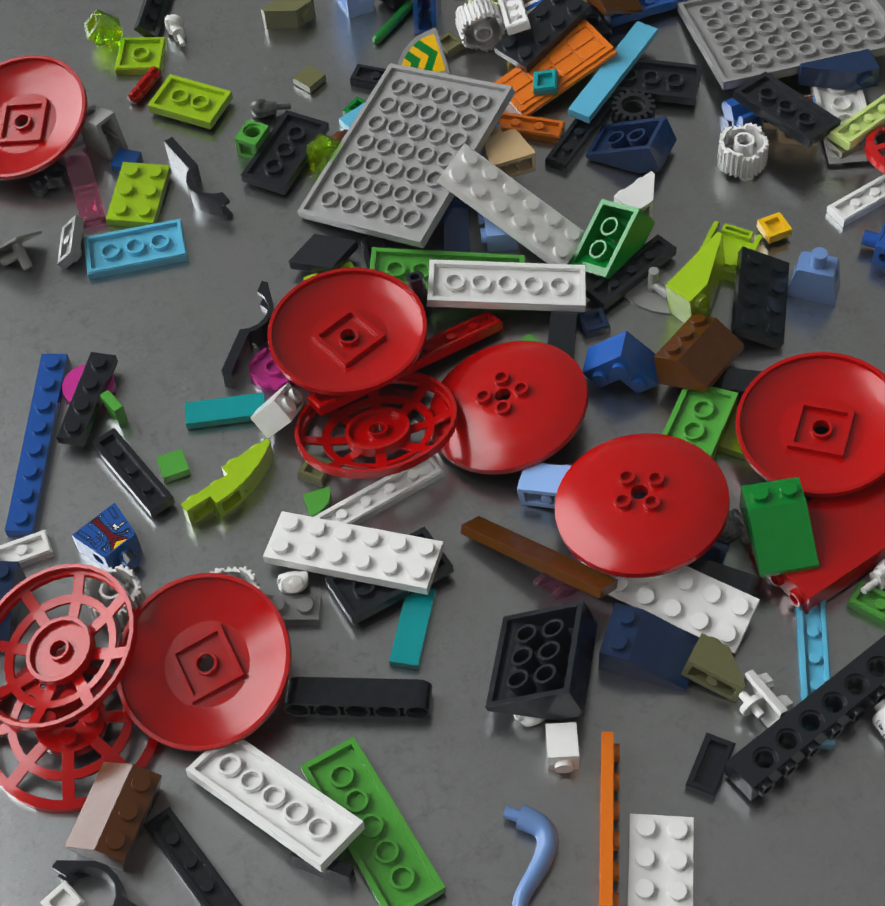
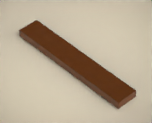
M478 516L461 525L460 533L598 599L617 589L618 579L483 517Z

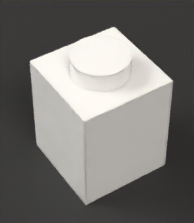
M576 722L545 724L548 771L569 773L574 769H579Z

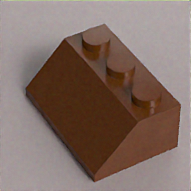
M693 314L654 356L658 383L707 392L745 349L744 344L717 318L708 317L703 314Z
M103 762L64 848L123 871L160 788L162 775L135 764Z

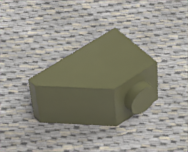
M274 0L261 9L266 29L300 28L316 17L313 0Z
M702 633L681 675L735 703L746 684L730 647L722 644L717 638Z

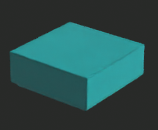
M557 69L534 72V96L558 93L559 73Z

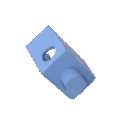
M816 247L812 252L802 251L791 274L787 296L835 306L841 284L839 259L828 256L827 250L822 247Z

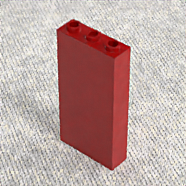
M885 476L860 491L837 497H815L807 502L819 568L769 576V579L776 587H781L794 606L800 607L802 605L803 611L806 614L814 606H820V602L823 600H829L873 570L885 558ZM750 544L749 557L752 563L757 567Z

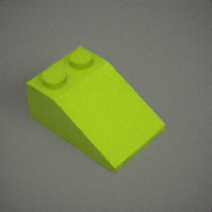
M717 232L665 285L669 312L684 323L693 314H703L708 317L710 315L725 264L723 236L720 232Z

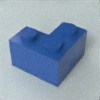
M627 330L588 348L582 372L600 388L619 379L636 393H641L658 385L654 361L656 354Z

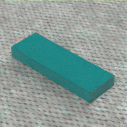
M265 393L185 402L187 429L252 421L250 417L266 402Z
M430 589L428 595L413 593L404 598L389 659L391 667L419 671L436 599L435 589Z

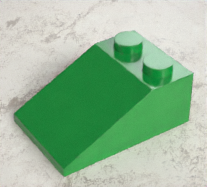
M601 199L569 264L585 265V273L609 279L644 246L655 222L640 208Z
M799 477L741 486L739 507L760 578L819 568L807 502Z

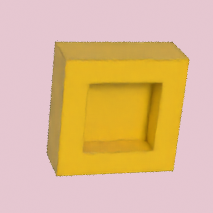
M780 212L757 220L756 227L768 244L792 235L791 226Z

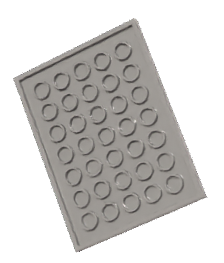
M687 0L677 3L679 15L723 90L740 87L765 71L776 79L799 74L801 63L869 49L873 57L885 55V11L877 0Z
M390 63L298 209L299 216L303 219L424 248L455 196L440 185L437 180L464 143L477 153H480L515 94L513 87Z

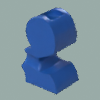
M730 98L722 102L723 114L728 121L732 122V127H739V125L743 127L746 123L750 122L753 125L757 124L758 127H762L763 119L734 99Z

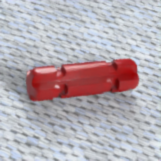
M155 66L151 67L135 88L131 90L127 96L128 100L133 104H138L162 75L161 71Z

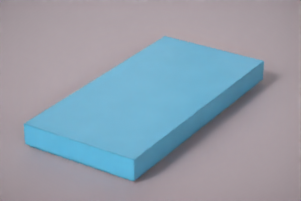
M181 219L83 237L89 280L189 261Z

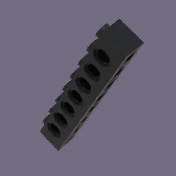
M885 635L726 761L725 775L750 801L758 795L763 797L769 793L774 787L776 780L781 776L784 778L790 776L798 767L797 763L805 757L807 759L812 758L820 750L823 742L827 739L832 741L837 738L843 731L844 725L849 721H858L870 704L873 702L878 704L885 698ZM878 671L884 676H875L871 672ZM849 689H857L861 694H853ZM835 707L839 712H830L826 708ZM813 725L817 728V730L809 731L806 730L803 726ZM789 743L793 745L794 748L784 749L780 746V744ZM765 761L771 764V767L762 768L757 763Z

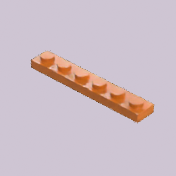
M601 732L599 906H619V893L613 892V881H619V862L613 861V851H619L620 831H613V821H619L620 801H614V791H620V772H614V762H620V744L614 743V732Z

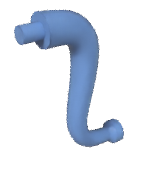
M523 804L521 810L506 806L503 818L517 822V830L533 835L537 841L533 858L514 893L512 906H528L530 898L555 859L559 845L558 833L554 824L543 813Z

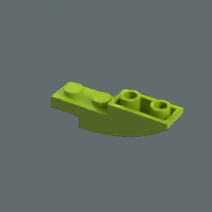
M266 438L262 442L254 444L240 456L230 459L222 466L224 477L214 480L208 487L197 494L189 496L186 501L181 503L185 518L191 526L214 511L220 518L224 517L254 491L265 476L274 458L269 439Z

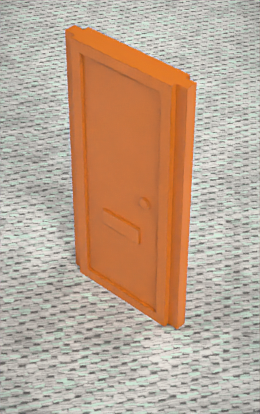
M584 19L529 73L515 67L494 83L512 86L515 94L509 104L520 115L530 116L615 57L617 51ZM557 69L559 73L558 93L534 96V72Z

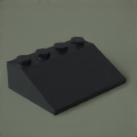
M584 600L503 617L485 706L487 711L549 720L584 716L598 624Z

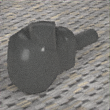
M255 99L251 101L249 108L254 117L262 119L270 115H276L277 110L291 109V103L276 104V101Z

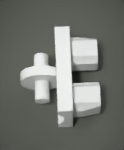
M753 669L745 673L744 682L746 685L739 694V698L744 703L739 710L743 716L753 713L768 728L791 710L793 702L787 695L782 694L776 697L772 692L775 686L773 679L767 673L757 675Z

